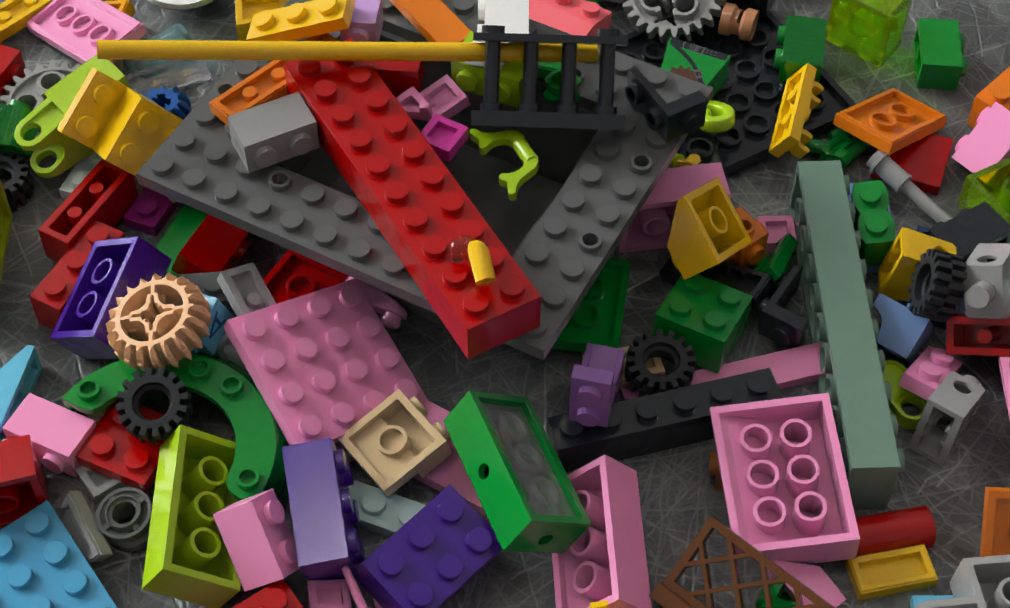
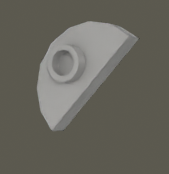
M69 490L61 505V509H65L63 524L88 563L103 562L112 556L113 553L81 491Z

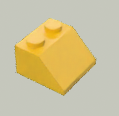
M719 177L712 179L678 199L667 248L671 254L674 266L680 271L684 280L721 263L752 242Z

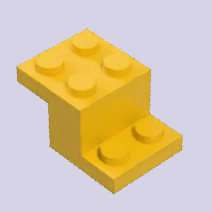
M92 67L57 130L91 148L109 163L136 176V173L183 119L165 110L148 97Z

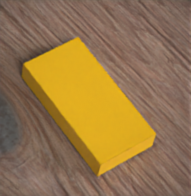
M925 544L857 556L856 559H847L845 564L858 601L933 587L938 582L937 574Z

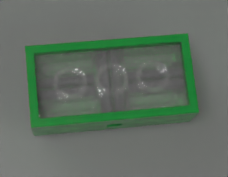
M469 390L443 422L503 551L564 553L592 523L529 398Z

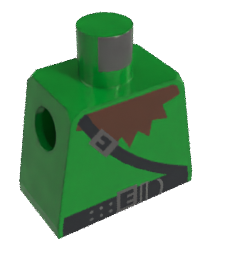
M670 37L661 68L713 87L712 100L727 81L731 55Z

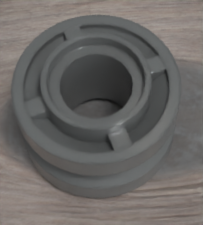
M133 487L116 489L101 501L96 512V522L103 535L115 549L123 552H135L147 546L152 502L142 490ZM135 515L130 522L122 524L126 518Z

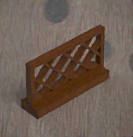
M710 516L664 582H658L649 595L664 608H715L713 594L734 591L737 608H744L742 589L763 586L766 607L774 608L770 585L787 583L794 588L796 607L789 608H835L713 516ZM717 530L727 539L729 555L708 559L705 542L712 532ZM735 545L746 553L736 554ZM699 552L700 560L692 561ZM747 558L757 560L760 563L762 581L740 584L737 560ZM730 561L733 585L712 588L708 564ZM701 566L705 589L689 592L678 583V580L687 568ZM768 569L779 578L769 580ZM706 595L707 605L696 596ZM802 595L814 604L803 605Z

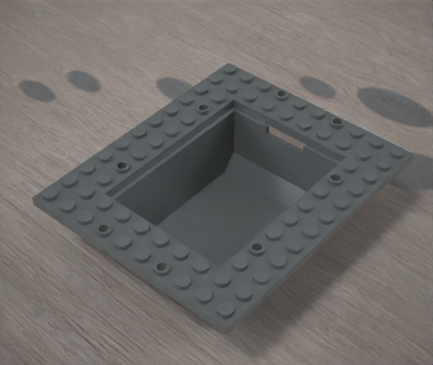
M289 0L283 7L312 0ZM382 0L384 21L379 42H428L389 0ZM441 0L471 31L477 32V24H485V21H478V0ZM529 19V34L571 35ZM340 30L330 33L337 40L341 41ZM307 38L299 39V40H295V41H304V40L307 39ZM598 45L597 62H577L576 75L580 77L581 85L577 87V92L580 93V100L575 103V106H579V113L594 114V106H598L600 45ZM615 51L613 107H617V115H625V130L472 126L471 110H480V103H484V97L462 90L468 97L470 106L448 119L469 127V138L450 162L443 159L441 161L541 296L540 327L504 344L544 361L688 136L687 133L665 142L656 130L654 131L648 126L645 116L627 100L625 86L627 85L628 70L637 67L666 103L700 90L707 98L708 105L712 98L713 87ZM236 60L136 173L138 184L271 241L284 254L289 249L372 285L395 299L406 311L445 327L359 199L355 198V193L320 142V148L309 151L306 154L292 157L248 173L231 142L229 126L210 111L209 102L273 60ZM424 61L425 73L421 91L446 74L451 78V61ZM538 77L537 104H541V112L556 113V105H560V103H549L544 100L543 93L547 90V85L544 83V78ZM503 103L502 111H518V108ZM411 118L420 132L429 122ZM474 128L483 132L519 131L524 135L534 153L538 155V171L519 188L516 200H509L507 188L499 184V175L519 170L523 166V162L515 150L507 145L494 147L487 154L481 155L479 153V145L470 139L471 129Z

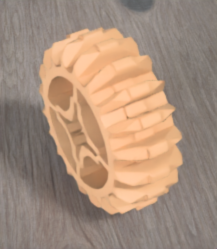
M170 272L164 278L154 273L149 282L140 278L139 286L134 289L127 286L128 294L125 297H116L118 307L108 310L111 319L105 323L109 333L107 335L108 342L115 350L116 356L135 371L139 368L145 371V368L148 367L155 368L158 371V367L166 369L169 364L178 368L179 360L185 357L192 360L191 351L194 348L203 349L200 338L210 336L208 325L213 322L209 312L211 310L209 302L200 288L183 275L177 278Z

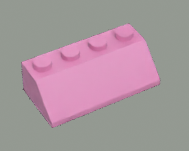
M604 454L568 474L592 524L564 553H552L556 608H590V602L607 600L608 608H652L651 597L649 596L650 585L637 471Z

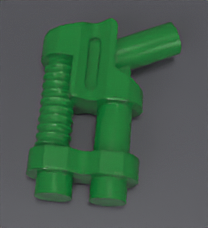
M834 128L829 131L826 141L812 138V140L804 145L810 149L809 152L820 154L819 161L841 160L842 170L847 168L852 163V160L868 147H872V145L859 138L853 142V139H850L852 134L841 128Z

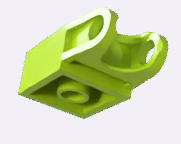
M97 54L45 91L46 99L16 126L14 138L17 144L25 151H34L30 158V165L38 176L51 178L60 175L95 152L82 143L62 134L57 128L92 67L130 87L125 75L109 59H98ZM32 128L41 129V134L30 141L23 139L24 134ZM49 155L57 157L56 162L48 168L39 167L40 161Z

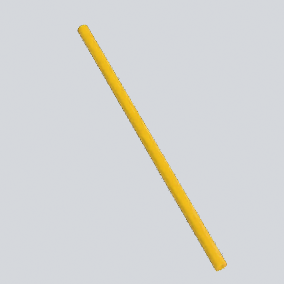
M97 40L98 59L485 62V43ZM501 43L500 62H523L524 43ZM539 44L538 62H561L562 44ZM577 45V62H597L598 45Z

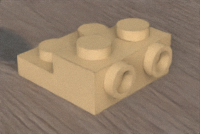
M399 389L345 431V435L338 438L340 444L387 498L416 474L424 478L452 455L448 445L451 437L439 422L432 425L425 418L428 412L415 396L408 399Z

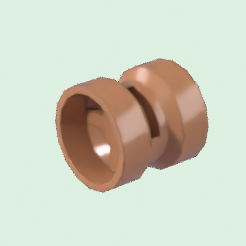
M726 2L721 14L718 34L725 36L734 34L738 35L740 40L751 42L757 26L759 10L752 8L742 10L736 4Z

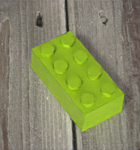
M180 424L160 446L142 581L143 590L209 608H221L240 591V579L213 517V514L238 501L230 495L226 484L227 476L234 461L236 442Z

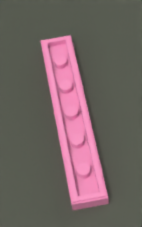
M817 342L723 365L719 373L708 369L694 371L690 385L770 368L779 390L815 382L818 380V376L831 374L822 373L820 367L821 343L828 342ZM629 386L621 388L620 394L623 401L637 398L639 389L632 392Z

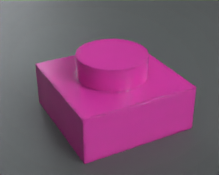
M435 114L422 129L421 133L438 157L450 162L469 138V127Z

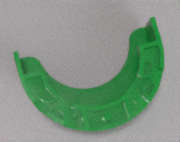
M191 354L192 360L185 357L179 360L178 368L171 364L167 365L166 370L169 374L171 371L183 381L189 392L196 393L213 402L223 411L233 427L236 450L226 482L230 495L240 501L274 489L278 501L284 508L289 501L282 447L289 446L248 371L232 361ZM123 360L102 367L82 379L62 397L64 407L83 416L100 412L118 401L116 398L118 391L123 392L125 390L122 383L126 379L132 382L134 380L132 374L136 371ZM140 368L136 370L140 375L146 374ZM160 392L151 393L142 400L141 405L146 407L166 397V395Z

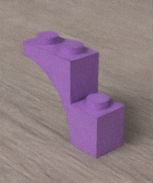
M587 343L582 365L574 364L571 374L569 420L577 421L581 425L588 427H608L612 406L617 401L621 384L625 350Z

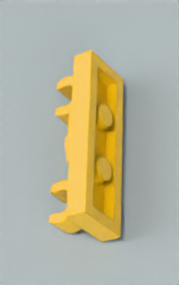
M809 63L805 64L786 80L769 148V153L777 158L788 150L796 158H802L810 150L804 145L812 140L813 136L810 132L803 129V125L809 118L811 110L821 103V100L816 96L823 92L824 87L814 81L817 68Z

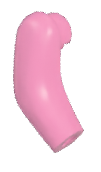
M349 276L345 282L355 278ZM356 279L375 312L383 314L381 318L382 324L389 329H398L401 325V320H406L407 318L406 310L388 294Z

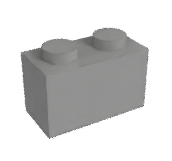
M299 91L227 116L231 142L248 173L270 167L273 164L320 148L317 122Z

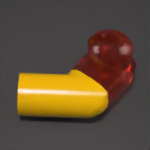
M463 235L462 239L450 241L449 251L451 259L455 262L466 259L468 263H471L477 286L488 285L496 281L490 252L485 243L470 235Z

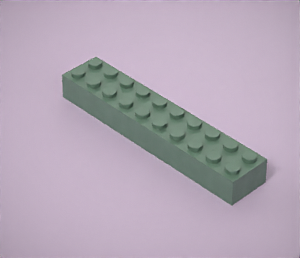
M841 160L798 161L788 210L789 215H793L796 239L798 241L795 250L797 263L803 266L800 281L806 317L809 320L808 328L811 344L828 342L821 343L820 367L822 373L831 374L818 376L819 394L829 393L854 510L886 509L891 494L897 491V476L899 472L904 471L905 457L903 449L897 448L895 438L898 435L897 417L895 414L890 415L889 410L891 386L889 382H884L882 373L885 369V356L883 350H878L876 342L879 336V326L877 319L871 318L870 311L872 310L873 297L871 289L866 288L864 282L867 276L866 261L859 257L861 235L860 231L854 230L853 226L855 222V205L853 202L848 201L850 192L849 176L843 175Z

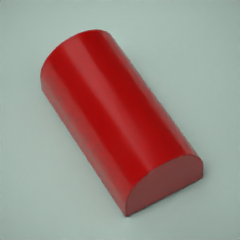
M926 505L856 517L860 536L856 557L925 544L926 548H932L936 540L934 519Z

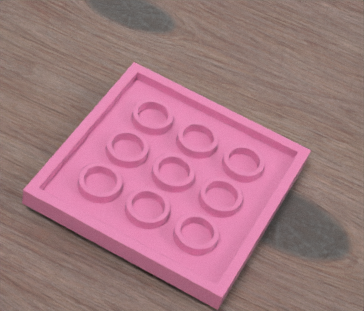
M356 278L228 319L223 327L289 445L330 437L334 444L338 443V438L345 435V431L398 389L408 399L415 396L422 405L426 404L428 400Z

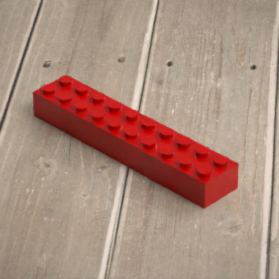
M349 38V39L344 40V41H342V42H354V41H353L352 38ZM293 60L285 63L284 71L288 95L299 91L317 122L320 144L467 359L540 327V294L370 62ZM475 240L485 243L488 247L496 277L495 282L484 286L476 285L468 258V244Z

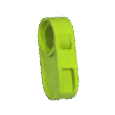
M886 360L885 369L882 374L884 382H889L891 386L890 415H896L900 427L915 430L927 400L899 386L901 377L907 368L897 361ZM906 403L914 404L920 408L921 414L916 416L908 415L902 410L901 406Z

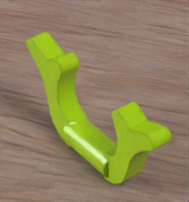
M474 128L471 129L470 139L479 145V153L481 155L487 154L494 147L507 145L515 150L523 162V166L519 170L499 175V184L507 188L509 200H516L519 188L538 171V155L534 153L524 135L519 131L483 132Z

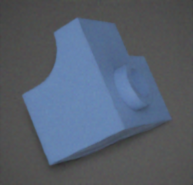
M880 293L872 305L882 318L876 342L877 346L911 364L923 344L928 342L935 328L929 319L911 314L912 312L908 308L910 303L904 306Z

